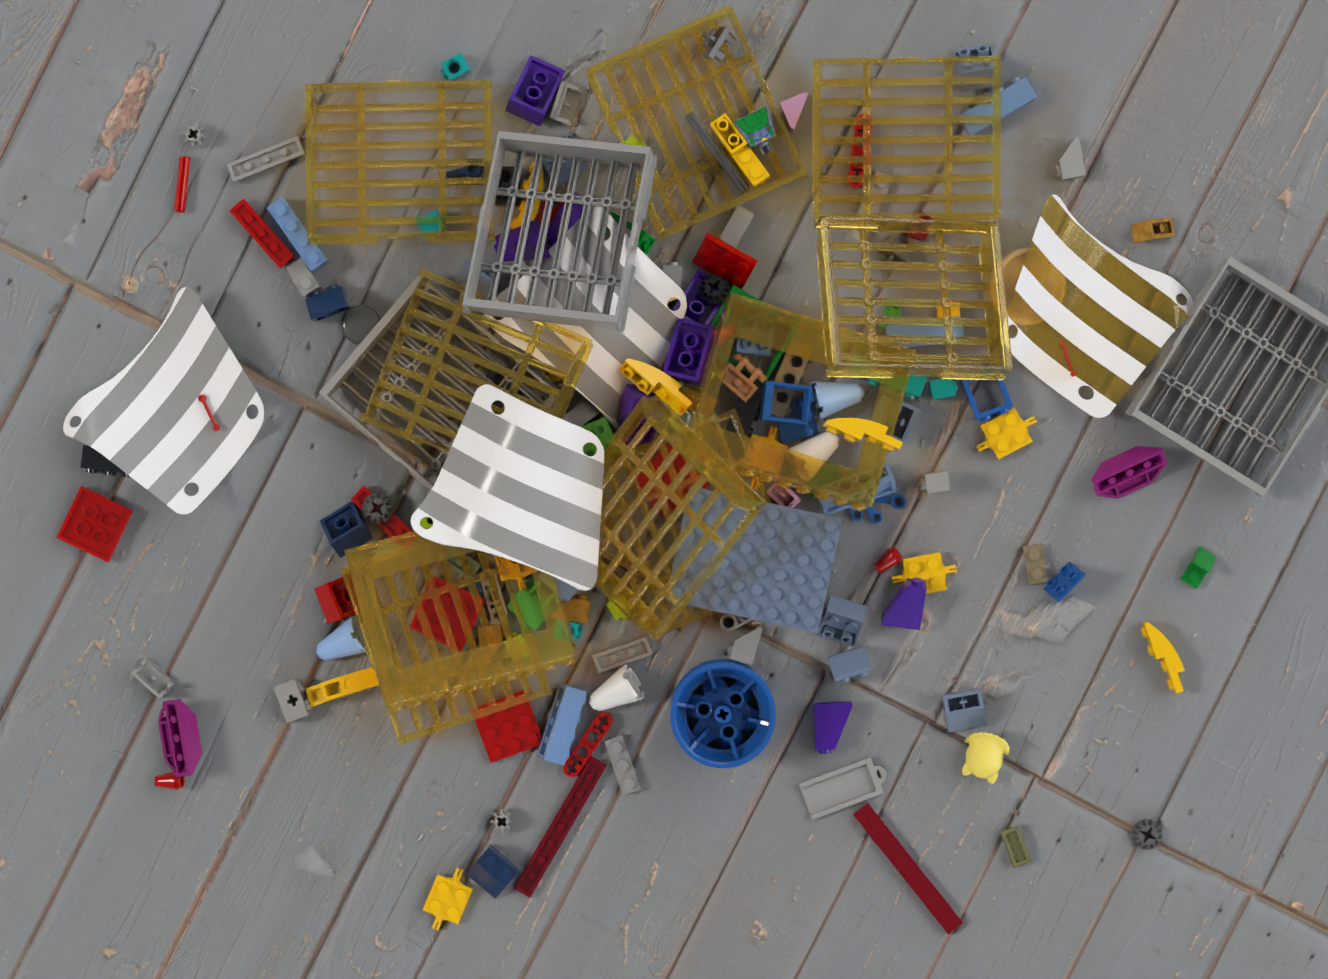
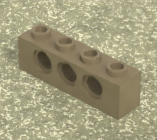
M792 339L774 382L785 383L784 377L788 374L794 377V384L798 385L800 380L804 381L807 371L804 370L806 364H811L815 355L812 352L813 347ZM799 357L802 360V365L794 367L791 363L792 358ZM774 388L771 414L777 417H788L792 406L789 405L791 399H796L799 391ZM779 392H784L787 395L786 402H778L776 395Z

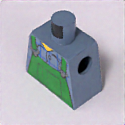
M767 106L733 122L747 141L750 149L758 146L763 156L773 151L769 141L774 139L776 134Z

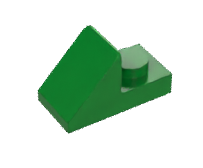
M1199 546L1179 579L1197 589L1205 575L1210 573L1216 556Z

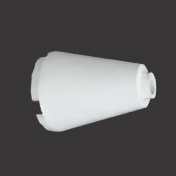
M826 431L788 448L785 451L786 458L791 466L794 464L797 468L795 472L805 481H809L839 447V438L837 435Z
M627 665L622 666L590 695L589 703L594 710L603 711L644 698V691L640 692L639 690L641 683L631 668L626 669Z

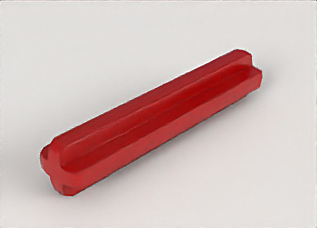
M188 156L179 157L174 211L178 213L185 212L190 157Z

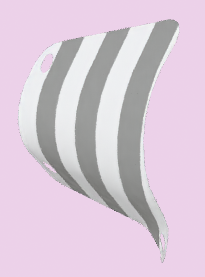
M594 206L590 210L578 274L588 275L590 273L603 207ZM610 214L607 227L611 231V236L603 243L597 276L602 277L609 276L618 231V224ZM581 218L567 231L559 272L569 273L571 271ZM626 233L624 235L616 277L622 279L630 240ZM557 242L549 249L551 257L542 259L541 270L552 269ZM638 247L634 263L636 273L624 332L616 331L615 328L599 329L507 317L495 320L492 316L484 314L486 322L493 330L510 343L536 357L588 399L617 429L620 398L626 384H634L619 371L620 367L628 358L649 364L660 370L669 351L678 318L683 319L687 309L686 296L682 289ZM523 275L518 280L514 299L515 304L525 305L531 276ZM538 277L533 306L544 307L550 278ZM557 279L552 308L563 309L568 280ZM576 282L571 310H583L588 283ZM595 284L591 313H602L607 285ZM619 286L614 287L609 315H615L620 292ZM509 287L495 297V301L506 302ZM675 297L680 300L681 306L678 310L672 311L668 308L667 302L670 298Z
M184 287L177 293L168 315L150 342L115 377L78 400L65 418L63 431L65 435L101 453L176 513L189 514L223 480L252 443L264 420V406L257 391L196 292L190 287ZM203 394L206 396V403L216 424L220 426L219 431L213 430V424L203 403L198 400L199 395ZM251 404L256 405L258 408V415L254 419L248 418L246 414L247 407ZM74 416H79L81 418L80 425L74 428L71 427V419ZM188 483H196L198 485L199 491L196 495L188 496L185 493L184 488Z
M489 384L482 385L473 396L434 486L412 514L411 526L417 534L436 543L494 554L547 573L579 590H590L596 583L598 572L604 474L603 446L598 437L592 432L539 410ZM497 400L503 402L505 406L504 412L500 415L493 413L491 409L492 403ZM593 443L597 448L596 454L594 456L585 455L583 452L584 444ZM430 517L433 520V526L430 529L422 528L420 526L422 518Z

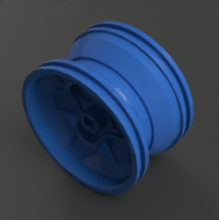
M714 659L695 666L680 680L672 697L670 719L672 731L678 744L692 759L709 767L733 768L751 761L767 746L775 728L776 710L769 687L754 669L739 661ZM722 676L735 678L738 681L728 688ZM703 683L704 695H691L695 688ZM753 693L758 701L759 710L747 705ZM733 694L741 696V701L738 704L730 701V697ZM701 704H707L709 712L702 714L699 712L698 707ZM720 709H723L724 712H726L725 717H722V715L719 714ZM686 714L698 719L692 731L689 728ZM730 726L734 729V734L732 736H725L723 729ZM755 729L751 736L742 743L741 730ZM718 737L724 749L710 747L706 744Z

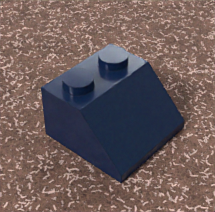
M337 284L327 287V291L320 293V291L309 294L310 298L305 299L310 319L315 322L351 308L344 287Z
M353 501L320 520L330 545L340 558L373 539L366 522Z
M489 845L466 875L496 899L519 872V868L492 845Z

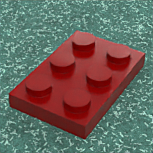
M708 232L692 260V263L713 275L724 276L729 284L735 285L740 289H743L758 260Z

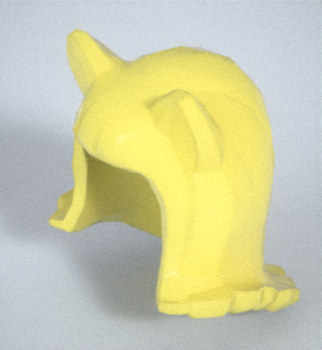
M973 733L965 740V743H969V747L966 751V763L962 768V774L964 776L973 774L977 778L987 779L989 783L994 784L998 778V771L1003 764V754L1009 755L1010 748L1008 743L1003 738L991 733Z

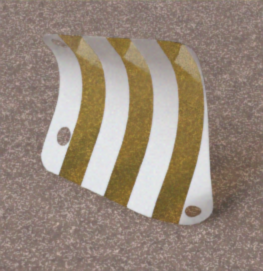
M1051 195L1043 206L1002 328L1003 341L1013 356L1043 382L1089 415L1102 418L1111 413L1168 338L1189 316L1187 312L1191 308L1193 300L1189 292L1172 277L1134 263L1101 243L1076 221L1060 197ZM1182 293L1186 297V305L1178 304L1176 300L1178 294ZM1012 324L1018 329L1015 338H1010L1007 334V329ZM1059 344L1065 347L1072 369H1070L1066 360L1064 348L1060 347ZM1071 372H1074L1075 376L1072 377L1070 375ZM1084 385L1091 387L1094 391L1093 398L1089 400L1083 399L1079 395V388Z

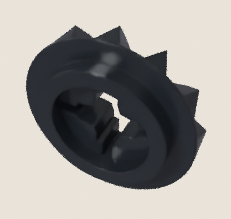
M717 274L714 276L708 275L705 280H702L699 287L700 295L708 303H721L729 296V282L724 276L721 277ZM716 285H718V289L720 291L714 290L713 292H711L712 290L710 286L715 287Z

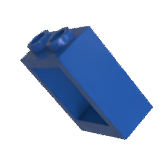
M997 363L959 377L975 420L980 419L981 422L992 418L991 414L998 412L999 415L1009 412V407L1013 406ZM994 372L1005 404L979 413L968 382Z
M765 381L763 384L760 420L808 425V422L812 420L810 403L814 402L815 396L812 386ZM774 388L804 391L801 419L770 416Z

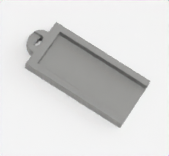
M867 757L798 784L813 820L883 794L881 784L886 780L887 774L882 766L873 765L871 757ZM877 770H878V771L880 772V774H881V777H880V778H879L878 775H877Z

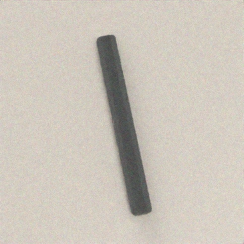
M694 112L685 116L687 123L740 192L746 191L749 188V184Z

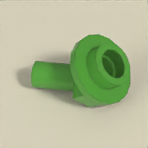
M886 304L883 310L886 316L878 326L884 330L885 325H888L892 320L897 321L902 315L900 307L896 304Z

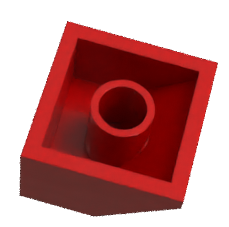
M355 572L314 588L328 624L370 608Z

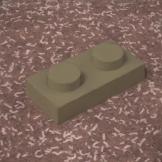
M1042 544L1022 546L1028 584L1048 582Z

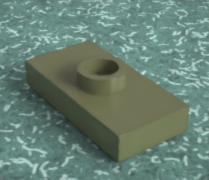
M1018 825L999 831L1013 868L1031 862Z

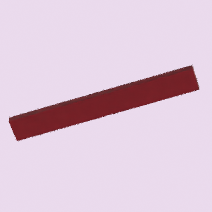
M590 756L515 884V890L529 898L531 897L607 767L605 763Z
M867 802L854 812V817L949 935L962 925L963 921L870 804Z

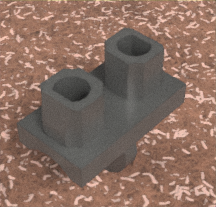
M720 26L718 30L712 28L709 33L704 31L702 36L705 38V41L702 45L707 48L702 56L706 59L722 62L726 56V53L720 49L722 43L730 47L736 40L730 33L731 29L727 26Z
M891 235L882 240L875 251L881 255L879 259L886 262L883 268L886 269L890 265L893 268L899 266L905 269L911 260L912 249L904 245L899 251L894 247L897 240Z

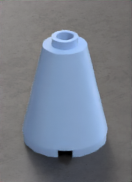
M814 381L809 384V386H812V391L815 392L814 402H811L814 415H818L817 420L861 402V397H864L863 388L858 383Z
M356 616L347 619L318 643L316 649L318 657L324 661H329L371 650V638L369 635H365L364 630H366L363 622Z

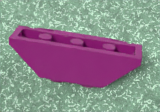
M1136 446L1101 462L1091 479L1096 495L1098 497L1118 499L1153 483L1167 465L1163 449L1161 447Z
M180 699L163 701L158 724L164 759L174 771L175 777L193 775L202 755L196 714Z

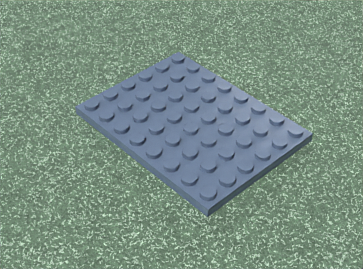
M690 486L666 600L818 633L842 518Z

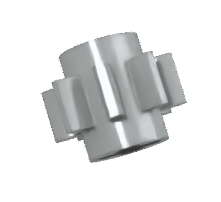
M197 123L194 124V127L187 124V131L182 132L187 137L184 142L188 143L191 141L192 147H195L196 143L203 145L201 141L203 138H207L202 133L205 131V128L201 127L198 129ZM193 131H195V132L197 133V134H196V135H197V138H196V139H194V138L192 137V136H193V134H192Z
M502 808L500 814L493 813L496 818L492 819L490 823H495L494 831L498 828L501 829V833H504L506 827L509 830L512 829L509 823L514 822V819L509 817L511 812L506 814ZM498 817H500L501 819H502L503 817H505V818H506V821H505L506 825H505L504 823H502V824L500 825V824L498 823V822H499V818H498Z

